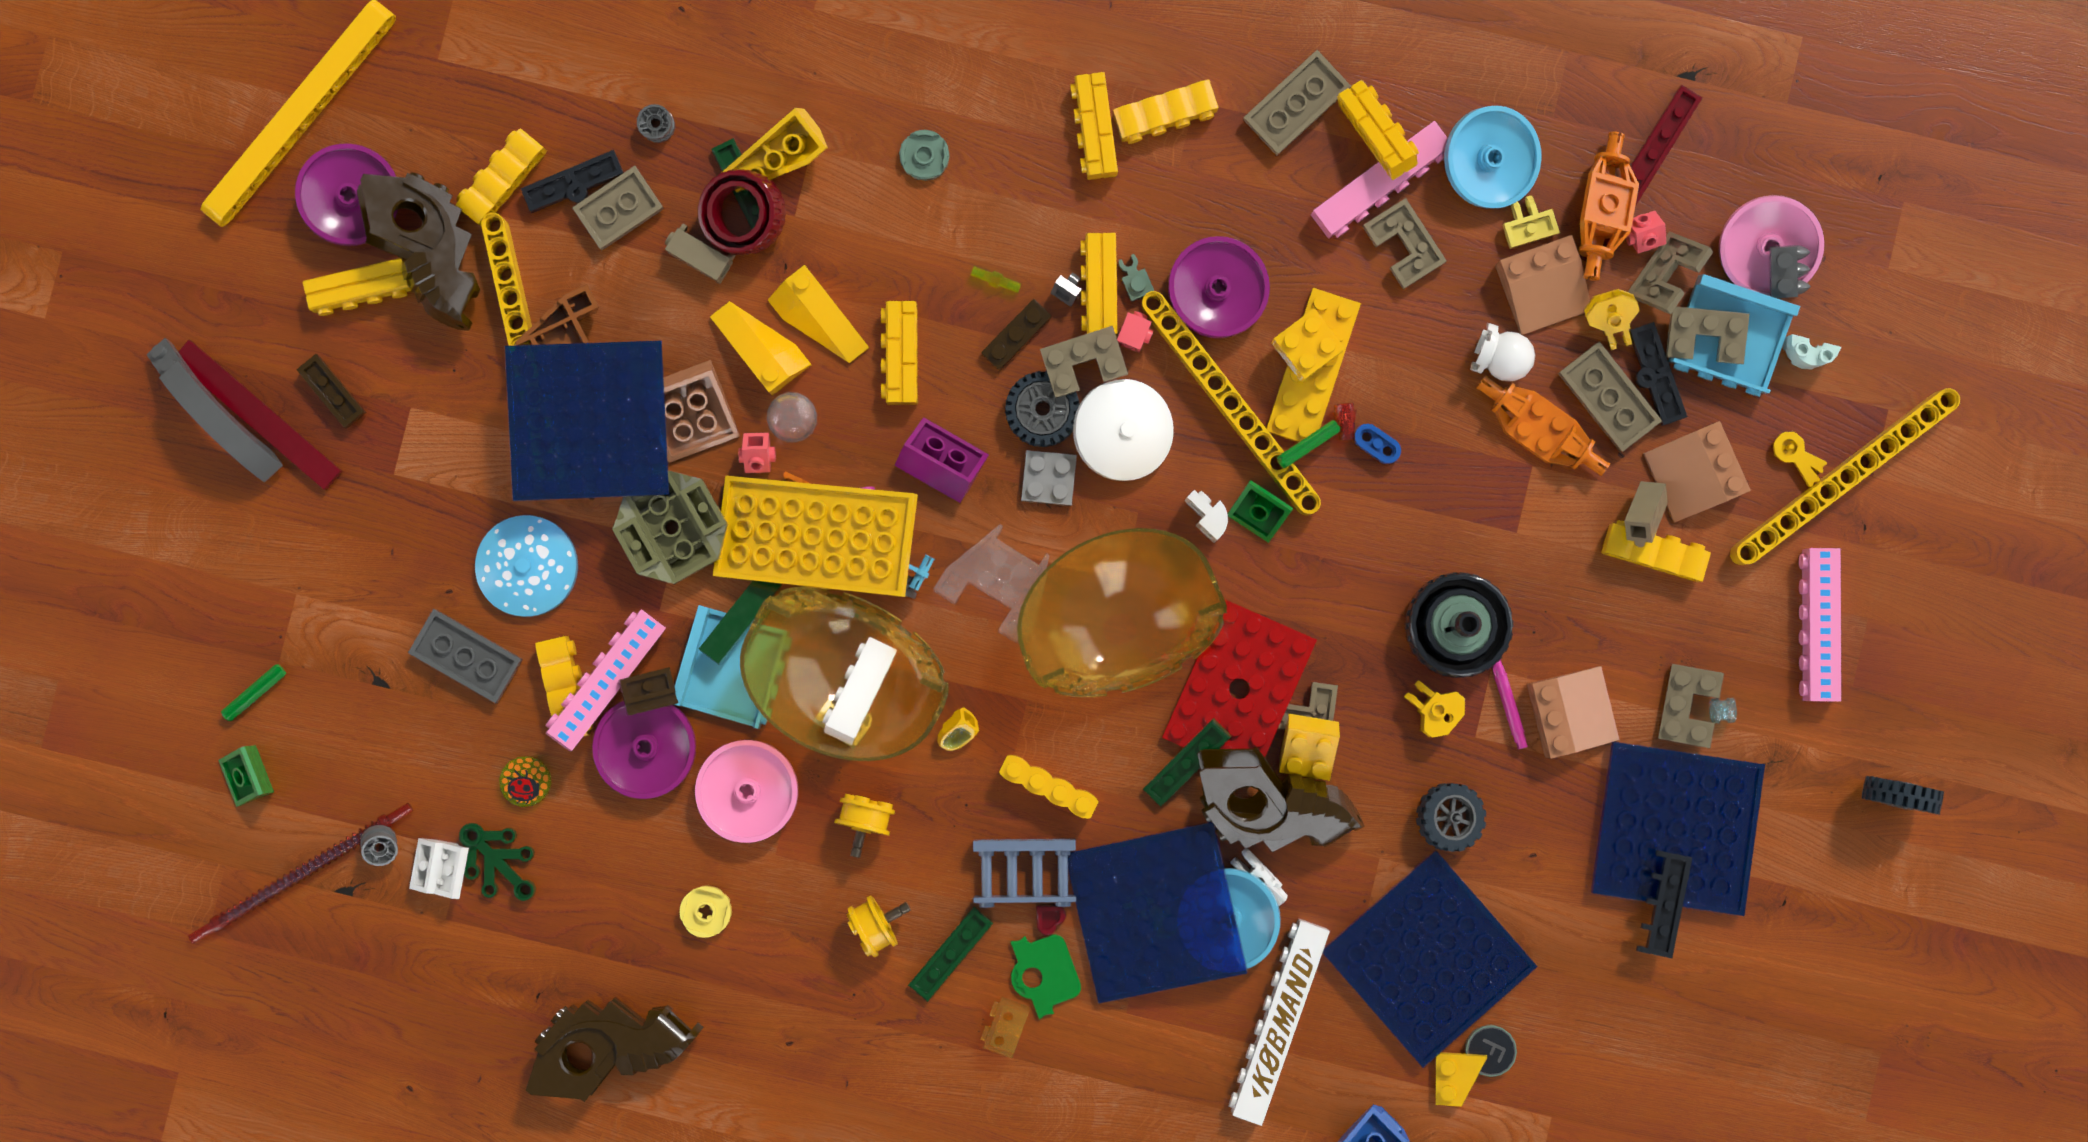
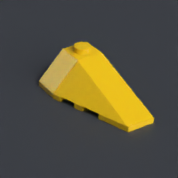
M794 108L723 172L733 169H744L758 172L771 180L810 164L828 147L820 128L807 111L802 108ZM741 187L736 189L735 191L741 192L742 190H745V188Z
M805 265L784 280L768 299L769 303L785 322L814 339L848 363H851L869 349L865 341Z
M730 301L710 316L772 396L811 366V363L796 344Z

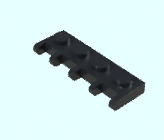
M1656 850L1655 855L1664 858L1661 873L1651 872L1650 878L1659 879L1656 898H1646L1645 903L1654 905L1651 923H1641L1640 927L1649 930L1646 947L1638 945L1636 951L1673 958L1692 857Z

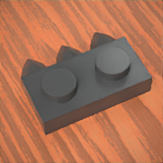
M1800 245L1769 247L1771 297H1798V295L1805 293L1811 287L1805 281L1798 280L1799 277L1806 275L1811 270L1807 265L1797 262L1808 256L1810 251Z

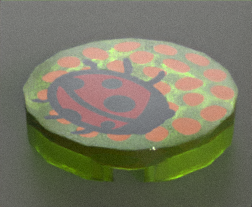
M531 756L517 757L509 761L502 769L499 778L500 789L503 796L511 804L520 807L533 806L541 802L548 795L551 787V774L540 759Z

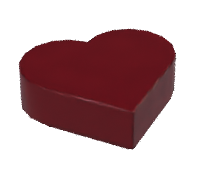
M1036 905L1037 928L1041 934L1051 935L1055 932L1056 926L1062 924L1066 919V912L1063 907H1057L1056 905Z

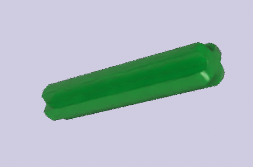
M1330 421L1278 456L1277 462L1282 468L1288 467L1340 432V426L1336 421Z
M276 664L227 705L221 711L222 716L227 721H233L286 675L283 667Z

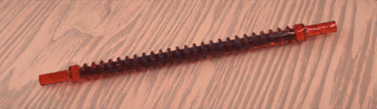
M406 803L388 815L382 814L377 817L376 822L371 821L370 826L366 824L364 826L365 829L359 828L358 833H352V837L346 836V840H340L339 845L334 843L333 848L328 847L327 852L321 851V855H315L314 860L310 858L308 863H302V867L296 866L295 871L290 870L289 875L283 874V878L278 877L277 882L271 881V886L265 885L264 890L258 889V893L253 892L252 897L246 896L245 901H239V905L233 904V909L227 908L226 913L222 911L220 916H213L210 918L209 923L189 934V940L195 943L214 931H221L225 928V924H231V920L236 922L237 917L242 918L244 916L243 913L249 914L250 909H256V905L262 906V902L267 903L269 901L268 898L274 899L275 894L280 895L281 890L287 891V887H293L294 882L299 884L300 879L305 880L306 875L312 876V872H318L319 867L323 869L325 864H331V860L337 861V856L343 857L344 852L349 853L350 849L355 850L356 845L360 846L363 832L369 827L384 825L391 828L394 822L413 811L412 806Z

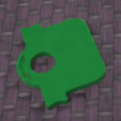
M1052 934L1029 942L1026 936H1024L1020 940L1011 941L1018 961L1012 970V985L1019 995L1032 999L1039 1019L1045 1015L1054 1014V1005L1072 999L1080 993L1081 983L1063 937ZM1028 968H1037L1042 973V982L1036 987H1028L1022 980V975Z

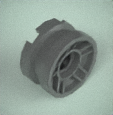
M651 104L639 112L637 127L645 138L654 143H661L673 135L675 121L673 116L663 106ZM653 120H660V126L654 128L651 122Z
M375 825L363 832L360 840L361 855L368 864L383 866L395 859L398 854L397 837L390 827Z

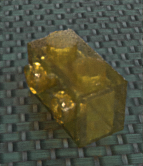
M1002 996L999 1002L994 1001L989 1016L993 1017L991 1026L985 1025L980 1039L985 1041L983 1048L1012 1059L1030 1007Z

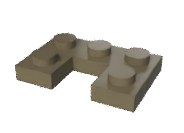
M1406 198L1362 226L1375 247H1378L1395 235H1398L1410 255L1390 267L1391 272L1403 290L1447 262Z
M1669 231L1666 235L1667 244L1658 247L1628 293L1634 294L1635 300L1671 315L1685 293L1682 289L1668 284L1667 281L1678 265L1699 273L1713 251L1706 245Z
M1675 307L1670 315L1666 357L1692 360L1696 335L1719 337L1716 362L1744 364L1750 314Z
M1113 326L1040 349L1055 398L1080 391L1072 366L1093 359L1097 360L1103 382L1128 375Z
M1672 664L1658 739L1711 748L1715 723L1689 719L1694 694L1720 699L1724 673Z
M1312 682L1309 707L1289 704L1278 729L1286 728L1288 714L1333 721L1338 685Z

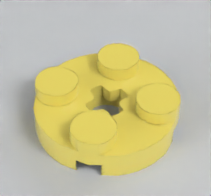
M701 886L693 889L684 897L680 906V918L686 929L691 934L702 938L719 934L727 927L732 915L729 897L722 890L713 886ZM706 904L713 911V914L708 915L707 919L702 918L703 913L699 912V908H704Z

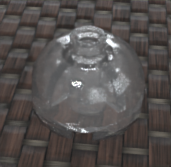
M787 392L777 396L771 402L767 410V423L771 432L778 439L791 443L803 441L813 433L817 425V412L814 404L808 397L797 392Z

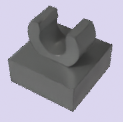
M1073 272L1068 279L1060 275L1051 290V294L1072 307L1081 291L1077 287L1081 278Z

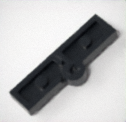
M611 150L520 189L530 212L534 213L568 198L578 204L588 197L589 189L616 179L624 171L616 152Z
M1652 322L1629 330L1632 345L1641 370L1635 375V383L1640 388H1648L1657 415L1662 420L1660 422L1661 426L1687 418V413L1655 323Z

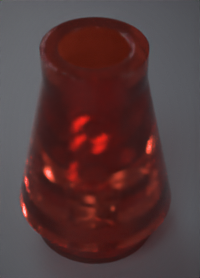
M1354 403L1335 404L1332 414L1334 421L1340 426V432H1338L1339 440L1354 439L1357 409H1354Z

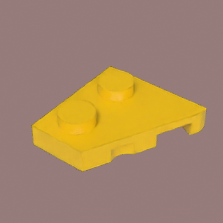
M1437 1052L1436 1105L1461 1107L1486 1062L1487 1055Z

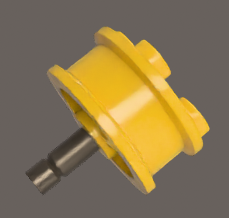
M845 794L844 798H840V802L843 803L840 818L835 819L834 823L851 827L852 830L856 831L850 856L860 858L866 833L871 834L872 832L889 836L890 832L887 830L890 815H894L895 810H892L893 804L873 801L870 798L858 795Z
M870 895L867 897V902L856 908L850 906L848 908L849 913L846 915L849 919L848 925L853 934H859L862 941L860 943L867 957L870 955L877 957L879 956L878 951L890 944L893 947L898 945L890 922L901 917L902 914L908 913L911 909L908 903L904 902L899 907L884 914L875 899Z

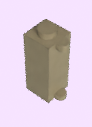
M684 223L680 228H677L675 233L671 232L665 241V250L668 254L721 284L733 264L732 261L735 254L729 253L726 257L686 233L688 226Z
M1641 481L1625 519L1627 540L1634 541L1638 547H1644L1646 542L1652 543L1668 504L1666 484Z

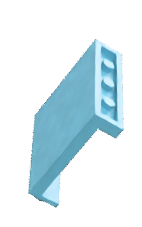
M1705 274L1698 275L1687 308L1750 314L1744 364L1716 362L1719 337L1696 335L1692 360L1669 358L1668 362L1674 364V369L1688 373L1689 369L1697 371V376L1712 381L1713 377L1721 379V384L1736 389L1737 385L1745 387V392L1760 397L1761 393L1770 394L1771 390L1767 389L1791 320L1794 316L1798 315L1800 306Z
M699 605L675 683L678 703L674 705L684 706L760 729L761 725H766L770 710L766 708L769 700H774L777 690L774 681L776 675L780 676L784 667V661H781L783 651H788L792 637L788 636L789 631L754 621L722 663L718 665L699 651V647L726 613Z

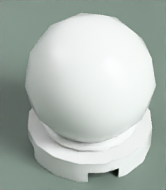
M1487 323V331L1483 329L1474 352L1479 354L1476 363H1471L1470 370L1482 373L1487 368L1492 376L1501 381H1516L1525 377L1535 361V351L1531 342L1519 333L1507 331L1499 334L1498 326Z

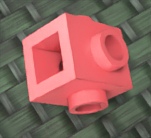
M1656 211L1633 218L1631 232L1625 238L1629 246L1632 245L1637 253L1649 251L1667 244L1665 223Z
M769 433L743 434L742 448H739L738 454L739 463H744L745 473L770 472L771 462L776 461L775 447L770 446Z

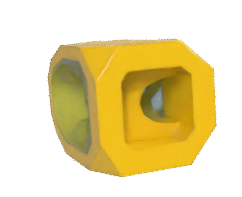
M964 707L955 711L952 717L943 724V728L938 734L937 741L939 746L948 751L962 748L979 732L977 719Z

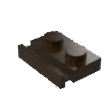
M670 667L618 680L627 716L678 703Z

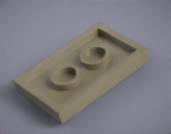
M633 166L572 207L601 250H604L664 209L636 166Z

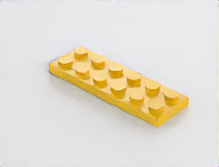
M1312 288L1304 315L1315 308L1345 349L1302 383L1287 364L1266 427L1269 433L1299 443L1320 429L1361 303Z

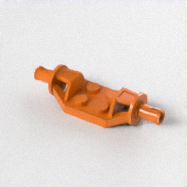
M1619 132L1608 133L1606 152H1600L1595 155V163L1588 173L1580 218L1581 246L1578 248V253L1587 258L1583 278L1587 280L1590 277V281L1600 280L1602 260L1614 257V251L1630 234L1639 183L1630 167V159L1621 154L1625 134L1620 133V136H1618ZM1615 168H1620L1621 178L1615 176ZM1610 238L1607 247H1604V240Z
M1485 375L1476 389L1494 400V406L1491 411L1496 414L1507 436L1545 463L1567 465L1573 469H1576L1583 463L1600 477L1605 473V469L1609 467L1610 463L1592 452L1595 441L1589 439L1575 419L1535 391L1516 387L1513 382L1508 387L1502 388L1488 378V376ZM1501 405L1505 406L1513 414L1512 418L1504 411ZM1562 451H1565V452H1567V453H1569V454L1575 456L1576 458L1573 459V458L1568 457V456H1566V455H1564V454H1561V452H1562Z

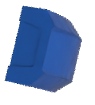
M1373 1104L1337 1142L1410 1141L1404 1128L1383 1107Z

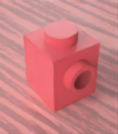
M1134 311L1133 314L1128 312L1117 338L1118 344L1140 353L1143 343L1149 344L1154 331L1150 329L1151 321L1147 320L1148 316Z

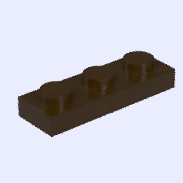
M1033 299L981 354L1000 371L1052 316Z
M318 354L313 355L296 369L344 428L350 427L367 413Z

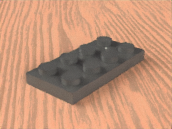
M437 609L432 610L408 652L494 703L499 702L523 661L522 658Z

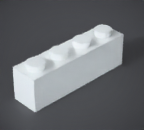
M869 637L866 644H860L855 655L859 659L855 666H849L844 677L848 681L844 688H838L833 699L837 703L834 709H828L822 721V723L826 724L824 733L847 744H853L895 658L897 649Z

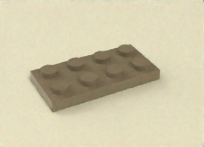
M1316 50L1244 116L1243 120L1278 156L1338 100L1337 96L1339 93L1347 88L1350 89L1351 85Z
M1600 342L1596 343L1558 373L1620 453L1662 421Z

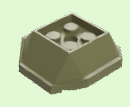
M668 470L623 496L612 530L637 574L677 584L720 559L728 523L702 479ZM671 521H676L679 526L678 531L673 535L668 534L667 524Z

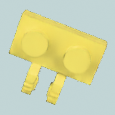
M1530 195L1525 198V204L1530 216L1523 218L1518 201L1511 204L1515 220L1502 225L1509 248L1512 249L1558 235L1560 232L1553 209L1538 213L1534 198Z

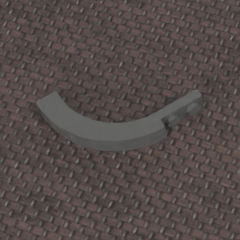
M164 338L152 348L147 356L161 375L159 377L160 380L190 416L232 457L264 483L283 466L271 449L245 429L209 393L168 339Z

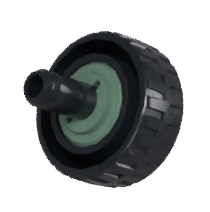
M1464 572L1443 574L1425 583L1411 599L1405 614L1406 622L1404 623V629L1406 630V640L1417 660L1431 671L1453 678L1475 676L1492 668L1494 664L1502 659V655L1507 652L1509 642L1513 636L1512 627H1514V622L1512 620V611L1508 606L1506 597L1489 580L1479 577V575Z

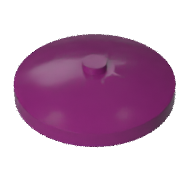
M336 144L323 148L312 155L301 168L295 186L296 204L305 224L316 235L328 242L344 246L365 244L366 234L357 189L359 184H361L360 180L363 174L396 177L387 161L371 149L356 144ZM397 209L396 211H394V215H393V216H394V220H395V218H396V216H397V213H398V210H399V209Z
M1215 236L1196 241L1179 255L1170 271L1168 295L1172 308L1189 329L1206 337L1227 338L1246 331L1262 315L1269 298L1270 283L1264 263L1253 249L1233 238Z
M624 701L616 704L603 716L593 738V758L603 780L617 792L638 799L658 797L675 789L689 774L696 754V739L687 717L675 705L627 716Z

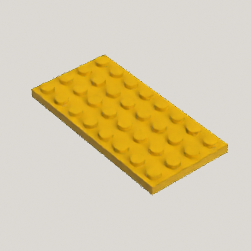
M725 476L721 513L728 526L720 559L714 562L713 576L905 597L918 495L905 492Z

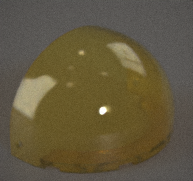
M1148 528L1118 530L1099 535L1078 544L1057 558L1041 573L1031 586L1021 606L1017 625L1018 642L1028 672L1036 683L1044 689L1051 687L1055 690V693L1070 697L1106 696L1107 691L1118 689L1125 693L1166 678L1182 669L1181 664L1191 656L1196 659L1203 653L1221 631L1224 624L1222 618L1224 613H1227V605L1208 560L1194 544L1183 537L1163 530Z
M793 587L781 590L779 595L775 597L769 596L765 599L749 628L740 653V669L744 686L761 714L775 728L793 741L818 753L839 759L876 761L892 758L913 749L928 736L944 709L949 692L948 682H944L943 674L945 671L940 660L930 646L915 631L911 634L900 625L902 620L862 598L845 592L842 596L831 594L829 589ZM869 637L897 649V652L853 744L850 745L824 733L826 724L822 723L827 710H833L837 703L833 699L838 688H844L848 681L844 677L849 666H855L859 659L855 655L860 644H866Z

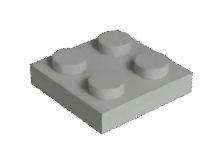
M1026 450L1021 501L1072 506L1077 455Z

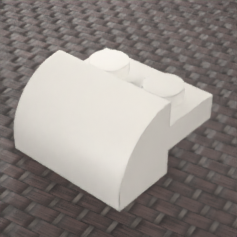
M1194 490L1185 499V502L1202 517L1196 527L1214 543L1226 530L1228 523L1226 508L1221 501L1212 507L1210 505L1211 499L1204 492L1200 491L1197 493Z
M418 838L409 889L427 894H437L451 899H459L469 848L447 841Z

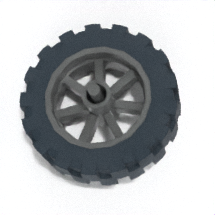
M1442 783L1438 784L1437 787L1430 788L1427 791L1428 794L1421 797V804L1417 807L1416 811L1418 813L1416 823L1420 826L1419 833L1421 836L1426 838L1425 841L1429 845L1435 846L1434 848L1454 852L1463 851L1466 847H1472L1475 844L1474 841L1481 838V831L1486 826V822H1484L1486 810L1482 807L1484 805L1482 799L1476 796L1477 793L1473 789H1468V786L1462 784ZM1446 799H1450L1449 810L1442 804ZM1456 800H1458L1462 807L1455 811ZM1438 809L1442 811L1440 817H1437ZM1464 811L1466 813V820L1462 819L1461 813ZM1437 821L1444 822L1441 830L1438 827ZM1462 823L1464 826L1459 832L1457 824ZM1450 825L1454 836L1445 835Z

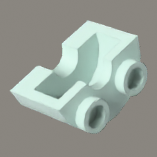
M1794 334L1785 337L1783 343V350L1786 351L1787 357L1792 361L1791 363L1801 369H1814L1830 363L1838 356L1841 349L1839 346L1828 343L1812 347L1809 338Z

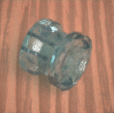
M1718 698L1710 700L1709 711L1712 723H1720L1721 721L1735 723L1737 708L1734 698H1726L1725 701H1720Z

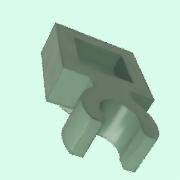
M1134 254L1131 255L1133 264L1129 267L1124 265L1122 259L1119 260V268L1127 273V276L1121 280L1131 303L1143 298L1146 293L1154 291L1145 268L1137 270L1138 259Z

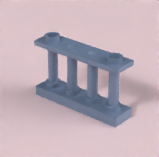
M1075 839L973 840V852L979 851V856H981L982 896H974V903H979V907H994V903L1056 902L1057 907H1069L1071 902H1076V895H1068V855H1070V851H1076ZM994 851H1004V856H1007V895H992L991 856H994ZM1019 851H1030L1032 856L1033 895H1017V856H1019ZM1045 851H1055V855H1058V895H1043L1042 855H1045Z

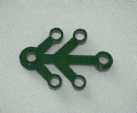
M469 823L464 825L459 832L461 844L469 848L464 876L470 880L480 876L481 869L476 864L478 849L484 855V885L481 891L485 897H494L499 891L498 885L495 883L496 867L514 886V895L517 899L521 901L531 899L536 893L535 884L530 880H523L503 859H520L527 862L534 858V849L531 846H524L520 849H492L485 841L502 840L506 844L512 843L517 838V832L513 828H506L502 831H484L479 824ZM470 831L476 833L477 837L475 840L469 838ZM506 831L512 833L513 837L511 840L505 839L504 834ZM524 849L530 851L529 858L523 857L522 851ZM470 867L476 869L475 876L469 875L468 870ZM488 885L493 886V894H488L486 892V887ZM524 885L529 886V894H524L522 892V887Z

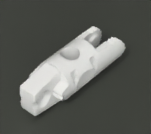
M1245 848L1242 854L1253 866L1251 869L1236 857L1230 861L1236 869L1249 872L1258 878H1263L1262 881L1274 894L1278 906L1287 900L1288 895L1281 888L1283 884L1248 848Z

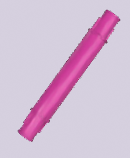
M1500 660L1493 665L1492 670L1512 733L1511 735L1514 737L1517 749L1528 747L1524 734L1525 730L1521 723L1507 673H1505Z

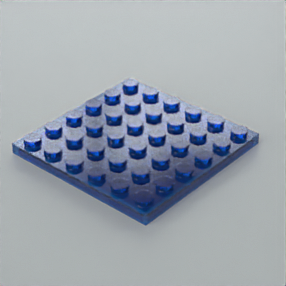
M662 340L505 346L513 501L669 494Z
M1612 742L1591 893L1646 901V898L1655 899L1659 879L1650 878L1651 872L1661 873L1664 857L1655 855V851L1659 850L1692 857L1683 907L1745 916L1765 764Z
M1213 822L1070 852V855H1068V871L1073 893L1076 895L1077 911L1098 1003L1248 973L1219 841Z
M1436 850L1327 944L1322 952L1423 1068L1538 967Z

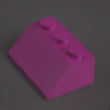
M923 417L903 445L895 466L961 503L989 454Z

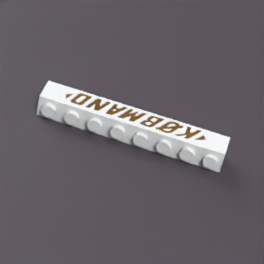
M1299 918L1296 924L1292 923L1288 933L1291 941L1288 948H1283L1279 960L1283 962L1280 972L1275 971L1272 978L1271 986H1274L1272 995H1267L1263 1004V1010L1266 1011L1263 1020L1259 1019L1255 1027L1254 1034L1257 1035L1254 1045L1250 1044L1248 1047L1246 1058L1249 1060L1246 1069L1241 1068L1237 1083H1240L1238 1092H1233L1229 1101V1107L1232 1108L1231 1113L1233 1116L1262 1126L1330 932L1327 928Z

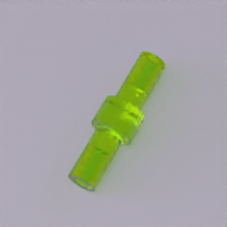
M974 266L971 272V276L987 281L989 285L996 288L1001 286L1018 293L1021 287V283L1005 278L1002 273L996 271L992 273Z

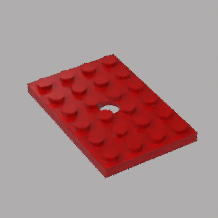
M1224 599L1162 738L1185 747L1214 718L1231 735V738L1220 749H1253L1257 746L1262 755L1266 757L1317 639ZM1243 679L1249 684L1250 691L1245 698L1237 699L1231 695L1230 685L1234 680Z

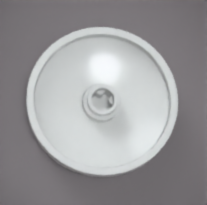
M1113 380L1094 388L1080 403L1073 424L1074 441L1082 460L1097 474L1117 481L1135 480L1152 473L1165 460L1173 441V420L1167 404L1154 389L1135 380Z

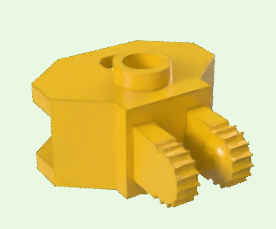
M1616 289L1593 296L1584 308L1589 326L1604 331L1611 350L1617 349L1616 339L1613 336L1617 332L1622 331V337L1626 346L1632 344L1629 329H1631L1630 323L1640 311L1634 294Z
M1418 680L1414 685L1420 692L1428 696L1426 701L1422 704L1417 697L1410 693H1407L1404 697L1421 714V731L1431 738L1448 735L1465 715V698L1458 692L1444 694L1433 692ZM1446 714L1449 715V720L1447 722H1445L1444 716Z

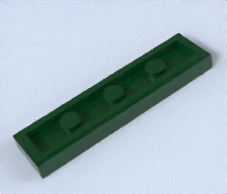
M734 138L711 149L722 172L742 155ZM747 189L741 192L733 190L732 192L751 229H753L759 219L757 199Z
M752 581L699 647V651L720 665L779 591L782 584Z
M1213 718L1143 790L1161 807L1201 768L1197 753L1203 749H1220L1231 738V735Z
M973 907L908 986L928 1002L991 927L993 922L976 907Z

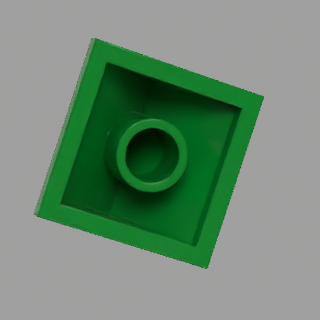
M1250 480L1227 514L1228 517L1269 543L1293 508Z
M256 745L240 747L218 760L236 807L274 793Z

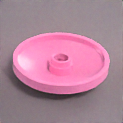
M1777 195L1755 198L1739 207L1724 225L1719 241L1720 262L1726 275L1735 285L1770 296L1769 247L1800 245L1810 251L1808 256L1797 261L1811 269L1806 275L1798 278V280L1807 283L1818 270L1823 257V231L1815 215L1806 206L1794 199Z
M755 740L731 742L714 751L702 765L695 786L696 803L705 823L718 835L741 843L761 841L781 830L793 815L798 800L797 777L788 759L773 746Z

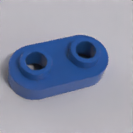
M1363 424L1356 429L1354 433L1355 444L1379 462L1391 464L1400 457L1401 447L1399 443L1376 426ZM1363 433L1370 434L1371 439L1369 442H1365L1362 439ZM1384 447H1389L1391 449L1390 456H1385L1383 454Z

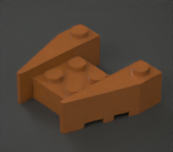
M587 284L563 295L549 311L515 342V351L530 345L551 387L540 392L539 397L541 400L610 391L631 381L634 377V373L623 352L599 363L578 321L597 313L599 308Z

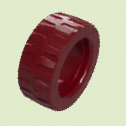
M744 169L722 172L710 180L699 198L698 220L701 230L712 245L724 252L749 255L766 250L777 240L785 224L786 209L781 191L773 181L758 172ZM743 187L749 190L757 199L759 219L755 227L748 234L738 237L730 233L725 227L722 219V206L726 197L733 190Z

